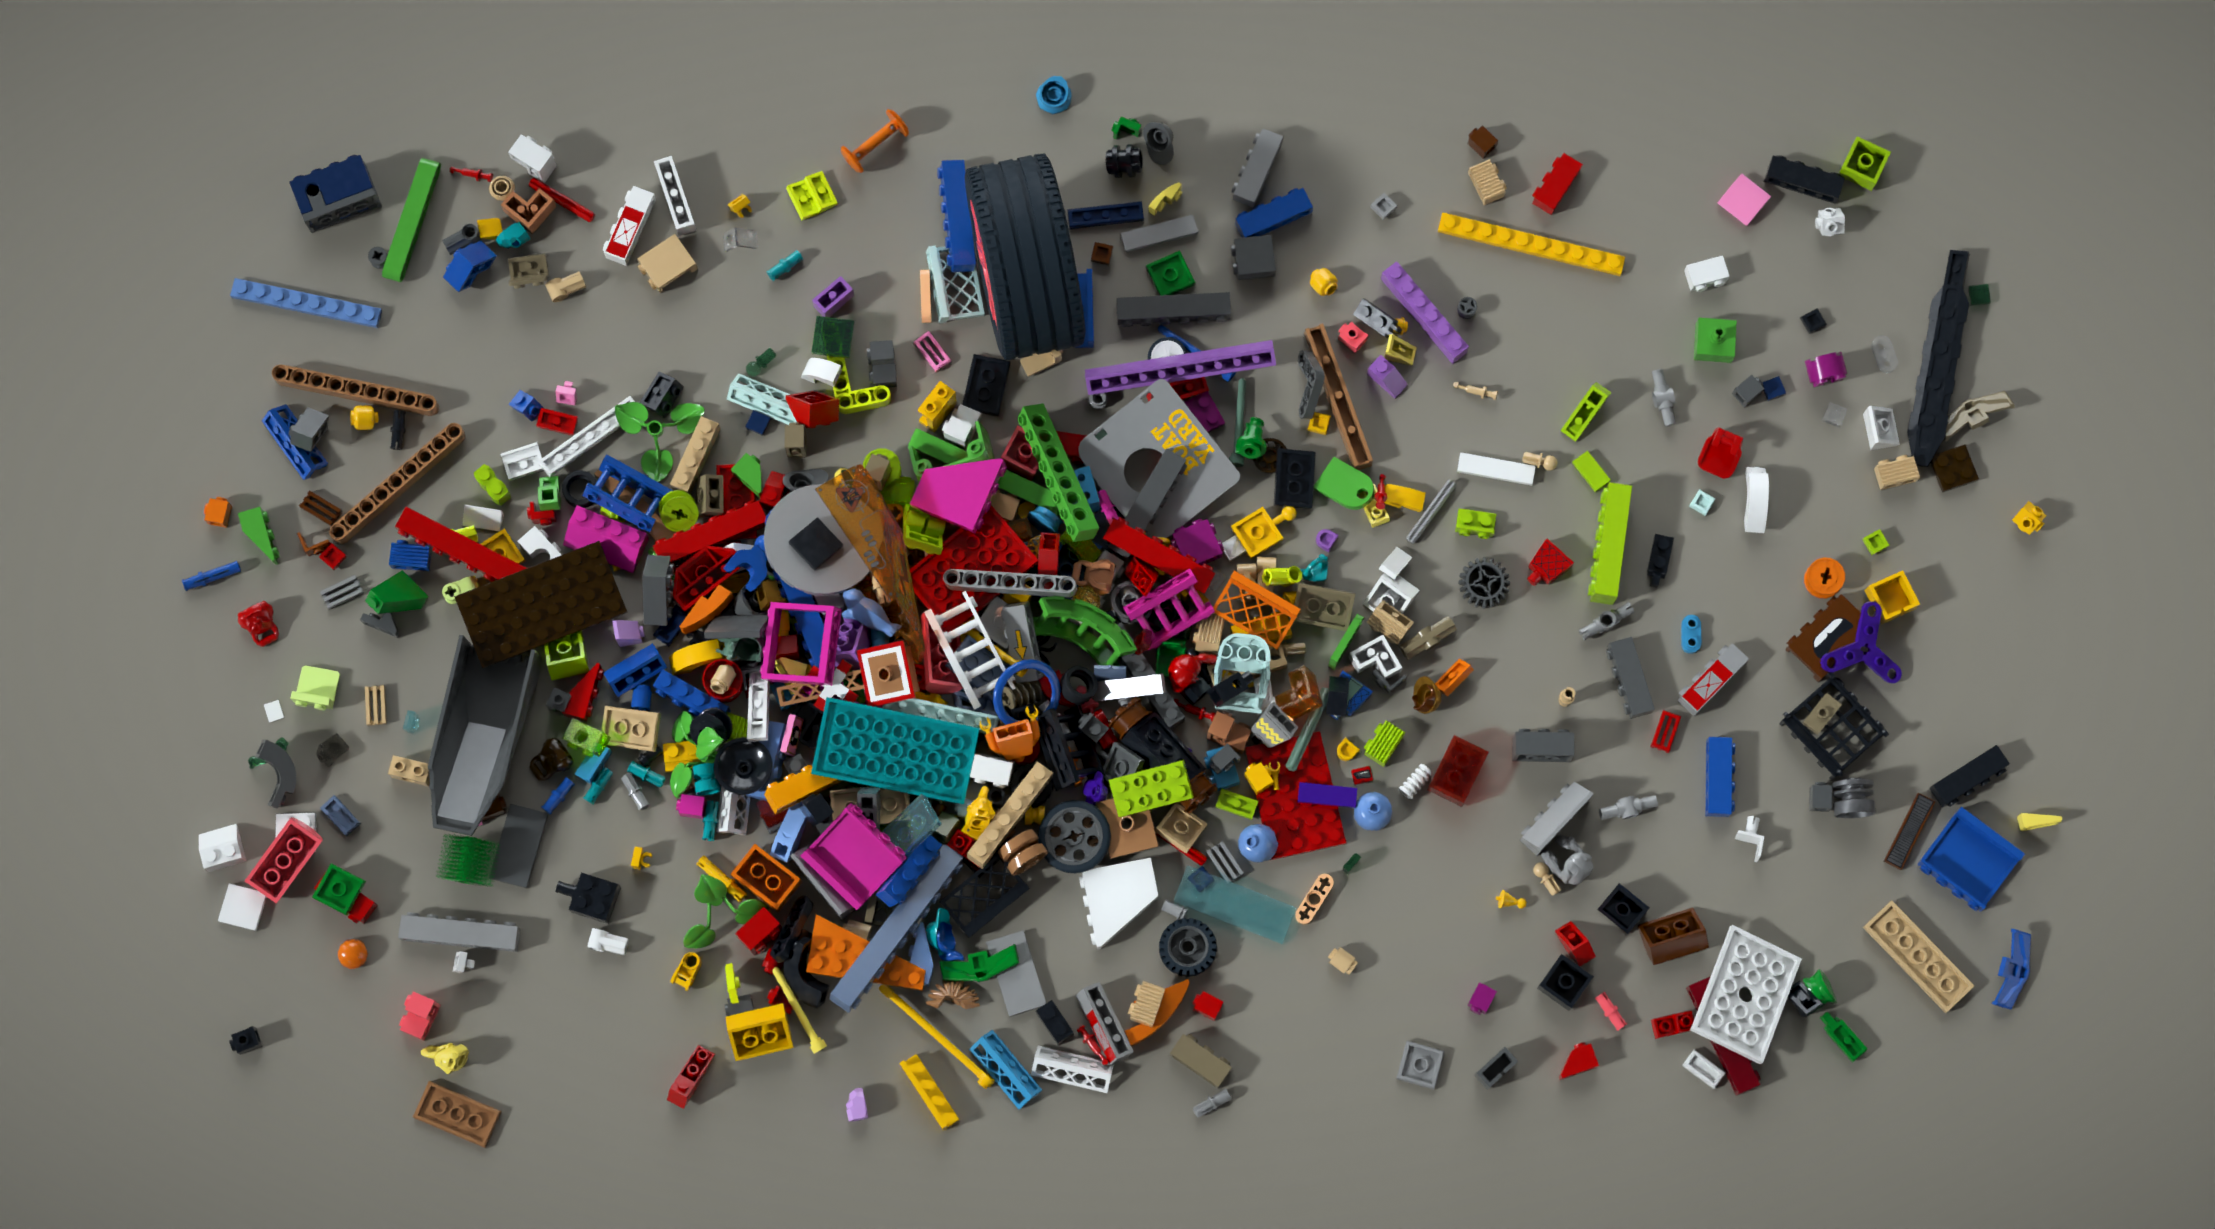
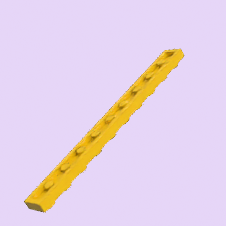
M1443 212L1438 228L1439 233L1621 276L1625 256Z

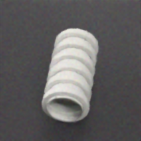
M1420 764L1419 769L1416 768L1415 773L1411 774V778L1408 777L1407 782H1403V786L1399 787L1400 792L1406 798L1412 799L1413 794L1416 795L1417 790H1421V786L1425 785V781L1428 782L1429 777L1433 776V772L1426 765Z

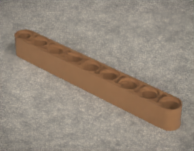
M276 365L272 369L274 380L279 385L427 416H433L439 410L436 399L429 394L287 365ZM281 372H286L284 378H278V375ZM299 376H304L302 382H296V379ZM317 380H323L321 385L315 386ZM341 383V387L339 389H333V386L335 384ZM354 387H360L357 393H351ZM378 391L376 397H370V393ZM390 395H397L394 401H388ZM408 399H415V402L413 404H406ZM428 402H433V406L431 408H425V405Z
M451 423L333 524L329 531L331 538L337 544L347 543L464 441L465 432L458 423ZM454 430H459L460 433L458 436H451V433ZM439 443H445L443 449H437ZM425 455H431V459L429 461H422ZM410 468H416L414 474H408ZM402 480V484L399 487H393L395 481ZM385 492L388 494L385 499H379L381 493ZM373 505V509L370 512L364 511L366 506ZM358 518L357 524L350 525L351 519ZM339 530H343V536L339 538L335 537L336 533Z

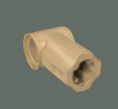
M580 271L562 279L554 278L545 284L552 302L562 301L569 294L586 288Z
M1257 557V584L1273 593L1274 586H1266L1262 582V575L1264 569L1276 568V558Z
M1256 563L1236 565L1238 573L1253 582L1257 580ZM1252 595L1246 596L1244 601H1256V597Z

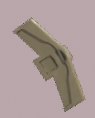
M2006 391L1963 402L1961 406L1948 415L1945 441L1947 442L1949 438L1967 424L1974 430L1988 423L1989 417L1987 414L2009 408L2013 409L2015 408L2014 403Z

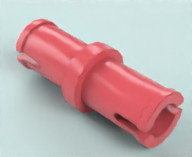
M1605 991L1595 998L1605 1012L1604 1016H1608L1617 1031L1627 1025L1618 1012L1617 1005H1613Z

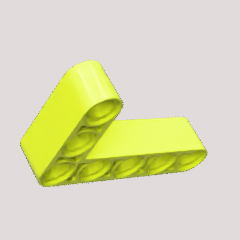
M828 321L824 323L825 326H822L824 329L822 330L824 331L822 334L824 346H827L828 350L831 347L838 346L839 354L838 352L833 354L826 349L825 351L829 352L826 353L827 360L843 366L836 385L833 387L835 398L839 399V412L850 414L887 406L891 401V394L889 388L884 385L851 391L845 358L842 354V343L840 339H837L840 338V336H837L840 335L839 329H835V322ZM829 327L838 331L833 335L825 334V330L827 331ZM840 382L847 384L843 389H839L836 386ZM880 393L887 394L885 399H879L877 396ZM863 396L869 398L866 403H860L859 399ZM844 400L850 402L847 407H842L840 403Z

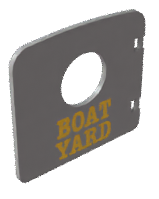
M1164 379L1154 382L1093 432L1088 434L1080 442L1078 448L1079 456L1085 466H1090L1093 478L1102 490H1106L1110 501L1115 504V507L1124 517H1126L1140 494L1128 485L1124 476L1125 463L1131 454L1137 450L1148 448L1154 449L1163 455L1167 448L1186 459L1185 464L1187 468L1182 475L1178 474L1175 481L1178 483L1172 492L1170 490L1167 492L1165 497L1168 500L1163 508L1158 507L1156 511L1158 516L1153 525L1149 523L1145 529L1148 531L1146 536L1150 538L1153 535L1157 538H1168L1174 533L1175 529L1182 527L1234 486L1240 479L1239 471ZM1148 393H1151L1154 398L1145 404L1141 399ZM1104 429L1107 435L1098 441L1095 435Z

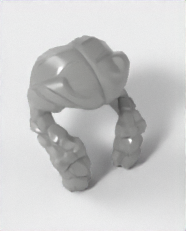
M1557 836L1555 843L1576 852L1566 860L1564 870L1561 871L1559 869L1557 857L1554 856L1552 851L1543 849L1541 856L1556 877L1560 878L1565 884L1578 885L1582 883L1585 877L1591 874L1593 870L1592 857L1581 849L1572 836Z

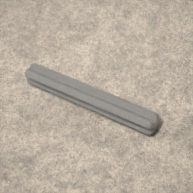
M1448 480L1407 535L1406 539L1410 543L1415 544L1456 488V484L1452 480Z

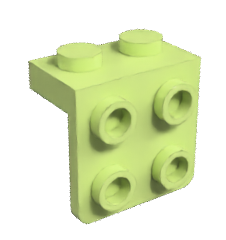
M303 666L297 692L292 691L290 699L295 705L300 707H307L309 705L323 711L333 709L340 673L328 669Z

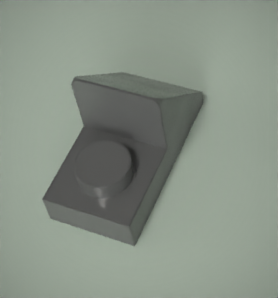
M373 613L369 615L362 614L360 620L363 624L399 638L400 634L392 613H384L382 618Z

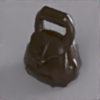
M549 738L543 743L540 753L531 760L529 768L537 780L545 781L557 772L569 770L574 760L558 738ZM537 761H540L542 767L547 771L545 776L535 764Z

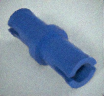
M565 777L557 789L552 790V795L541 808L551 815L559 803L564 802V797L575 784Z

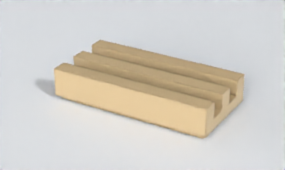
M385 686L365 687L366 725L387 724ZM377 691H380L382 720H378ZM370 692H373L374 721H371Z

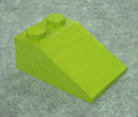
M582 630L544 645L546 663L551 680L589 672Z

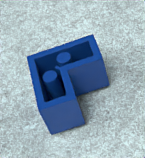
M482 241L474 244L471 243L463 249L459 248L453 254L452 262L447 265V271L443 278L458 292L465 290L472 285L477 274L491 267L497 255Z

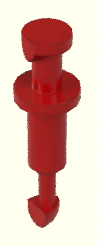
M451 167L449 171L450 173L455 171L464 176L476 178V181H480L482 178L491 182L493 179V173H482V169L476 171L467 168L461 170Z
M1380 474V483L1374 496L1377 501L1376 508L1380 510L1385 508L1384 502L1387 500L1385 484H1383V481L1386 479L1384 474Z
M1174 699L1177 706L1199 716L1200 720L1205 717L1211 719V722L1213 721L1216 713L1206 712V707L1201 709L1190 704L1184 705L1179 703V700Z
M1085 1025L1079 1027L1077 1032L1081 1033L1085 1038L1083 1043H1087L1094 1054L1099 1055L1102 1059V1064L1107 1065L1108 1060L1101 1054L1102 1050L1093 1039L1094 1034L1089 1035L1085 1030Z

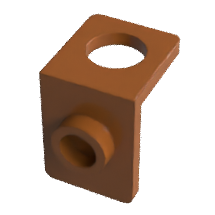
M300 532L297 533L308 556L322 554L331 544L327 539L308 548L303 535Z

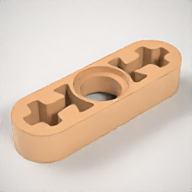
M920 270L922 323H932L930 270Z
M1329 874L1318 876L1297 909L1295 919L1299 924H1309L1334 884L1333 878ZM1326 878L1330 886L1323 888L1322 892L1325 895H1322L1320 891L1314 890V888L1319 889L1321 886L1320 880H1325ZM1312 894H1317L1320 897V902L1316 905L1309 902V896ZM1305 903L1308 907L1315 909L1314 912L1311 909L1307 914L1309 919H1300L1301 915L1299 913H1304L1307 908L1303 906Z

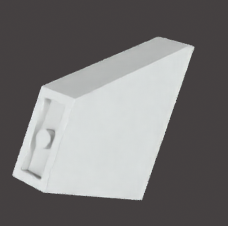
M1151 857L1090 869L1082 872V876L1079 877L1080 886L1085 888L1086 895L1083 896L1084 906L1089 907L1090 912L1087 915L1088 926H1092L1094 932L1090 934L1092 945H1096L1097 950L1103 948L1158 899Z

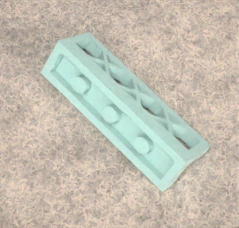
M739 373L730 384L727 400L788 425L789 423L797 422L786 401V395L790 394Z

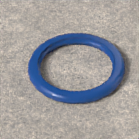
M1035 659L1022 660L1009 666L1000 675L994 688L993 704L998 718L1005 725L1018 722L1019 720L1010 717L1003 707L1002 693L1004 686L1015 673L1024 669L1039 670L1049 679L1052 695L1046 710L1054 708L1056 711L1060 701L1061 687L1055 671L1049 665Z

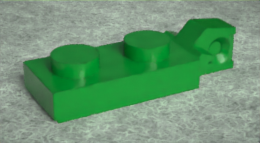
M1825 1012L1820 1017L1826 1025L1824 1030L1851 1062H1854L1868 1050L1842 1019L1840 1020L1838 1017L1833 1018L1828 1012Z

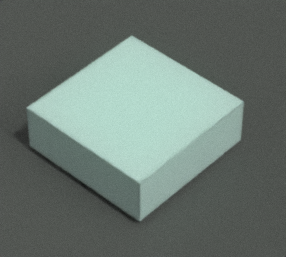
M1699 489L1689 507L1706 516L1715 498Z

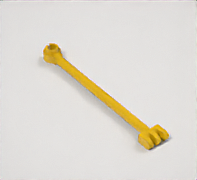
M881 985L879 987V991L890 998L979 1078L977 1082L983 1088L987 1089L995 1083L991 1076L980 1069L900 998L890 986Z

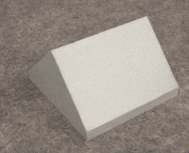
M1869 406L1863 413L1870 450L1900 445L1893 409Z

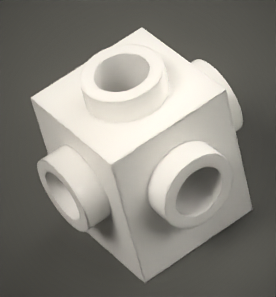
M1841 208L1818 210V218H1815L1816 229H1819L1822 236L1844 233L1845 216Z

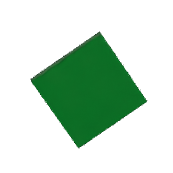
M1180 250L1146 265V269L1159 296L1174 295L1196 285Z
M331 863L312 898L347 916L366 881Z

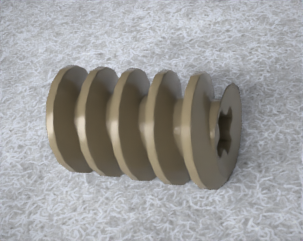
M1038 680L1014 683L1015 689L1013 690L1010 685L1004 686L1002 702L1003 705L1008 706L1010 709L1021 707L1022 704H1032L1042 699L1041 684Z

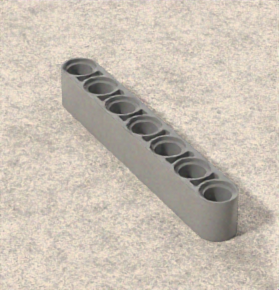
M949 569L943 575V581L947 588L956 591L1073 597L1078 590L1075 580L1069 576ZM951 576H957L958 579L955 583H948ZM969 578H977L974 584H967ZM990 578L996 579L995 584L992 586L986 585ZM1008 580H1015V584L1012 587L1005 585ZM1027 581H1034V586L1026 588L1025 583ZM1047 582L1054 583L1053 587L1048 590L1044 588V585ZM1067 583L1073 584L1072 589L1069 591L1063 589Z

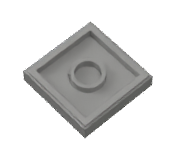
M1406 1041L1396 1079L1434 1090L1445 1051Z

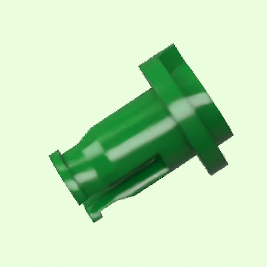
M1251 417L1250 423H1246L1244 436L1239 437L1236 442V454L1249 459L1259 458L1265 454L1267 445L1262 439L1263 420Z

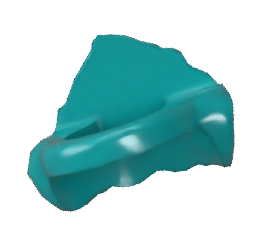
M1319 554V557L1313 560L1306 569H1300L1302 577L1313 582L1325 581L1327 579L1328 557L1324 554Z

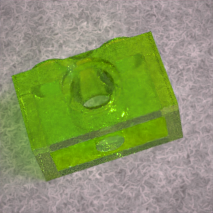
M572 718L562 739L568 742L567 746L575 751L580 748L583 750V754L592 758L593 755L600 757L611 737L596 728Z

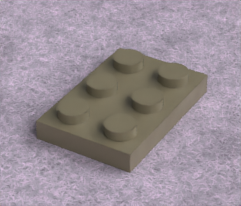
M1299 582L1294 605L1300 608L1301 612L1295 621L1347 631L1355 593Z

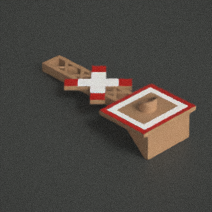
M902 640L856 650L860 670L849 672L853 665L842 659L834 671L833 685H822L824 686L823 691L819 689L821 685L814 686L812 684L796 683L777 687L780 707L817 699L814 706L824 711L826 697L833 698L834 695H837L844 701L855 703L859 695L853 691L865 689L868 706L873 707L916 698L915 692H919L920 689L911 646H905V641ZM813 665L807 676L818 677L819 668ZM883 669H886L889 673L886 680L881 675ZM859 674L862 675L863 685L855 681ZM844 679L849 681L847 686L842 684ZM806 685L812 689L809 697L801 693ZM789 689L794 693V696L790 701L785 702L783 690Z

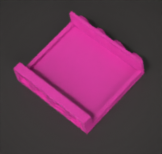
M849 804L815 842L802 853L801 857L853 908L858 910L907 857L900 847L895 846L891 842L887 834L881 833L876 828V824L862 814V810L858 806Z

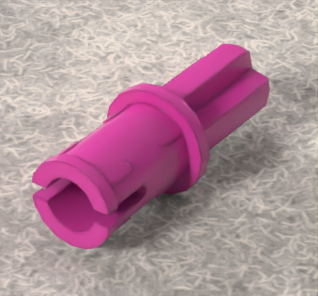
M1106 490L1098 491L1097 494L1102 508L1101 512H1104L1109 524H1111L1112 518L1117 520L1119 518L1114 509L1115 504L1112 505Z

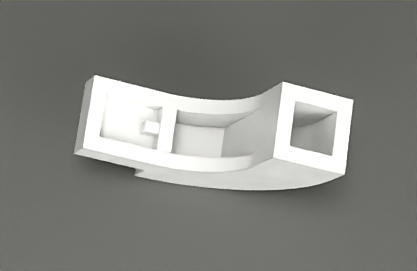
M1746 467L1747 503L1744 517L1745 532L1764 533L1769 499L1768 473H1766L1765 468Z

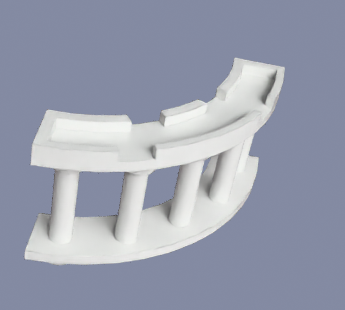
M966 591L962 593L966 602L941 615H934L931 609L924 613L975 710L981 707L978 700L981 698L980 695L994 689L999 677L979 688L975 687L972 689L969 682L972 681V678L997 665H1000L1003 672L1006 668L975 610L978 605L973 596L969 598ZM969 608L971 609L975 619L950 632L946 631L943 633L940 626L943 625L944 621ZM977 626L980 627L985 639L959 652H953L949 645L952 639ZM989 645L995 658L969 672L967 670L963 672L959 664L962 661L961 659ZM1014 675L1007 681L1012 690L1015 689L1012 682L1016 680Z

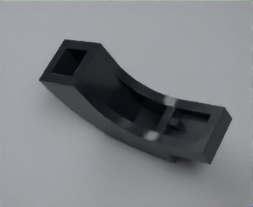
M805 936L793 945L792 952L784 961V973L792 992L805 1004L817 1009L825 1003L830 985L818 981L810 973L806 972V960L812 939Z

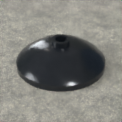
M746 737L736 738L724 744L718 751L714 761V773L719 784L725 790L733 794L747 795L760 790L768 782L772 773V759L767 748L759 741L749 742ZM748 767L747 772H742L741 769Z

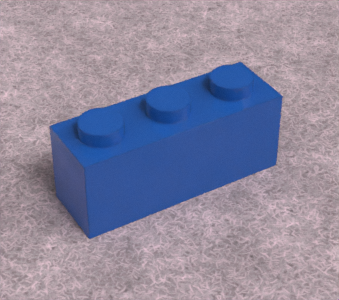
M652 643L603 672L616 696L619 697L668 667Z

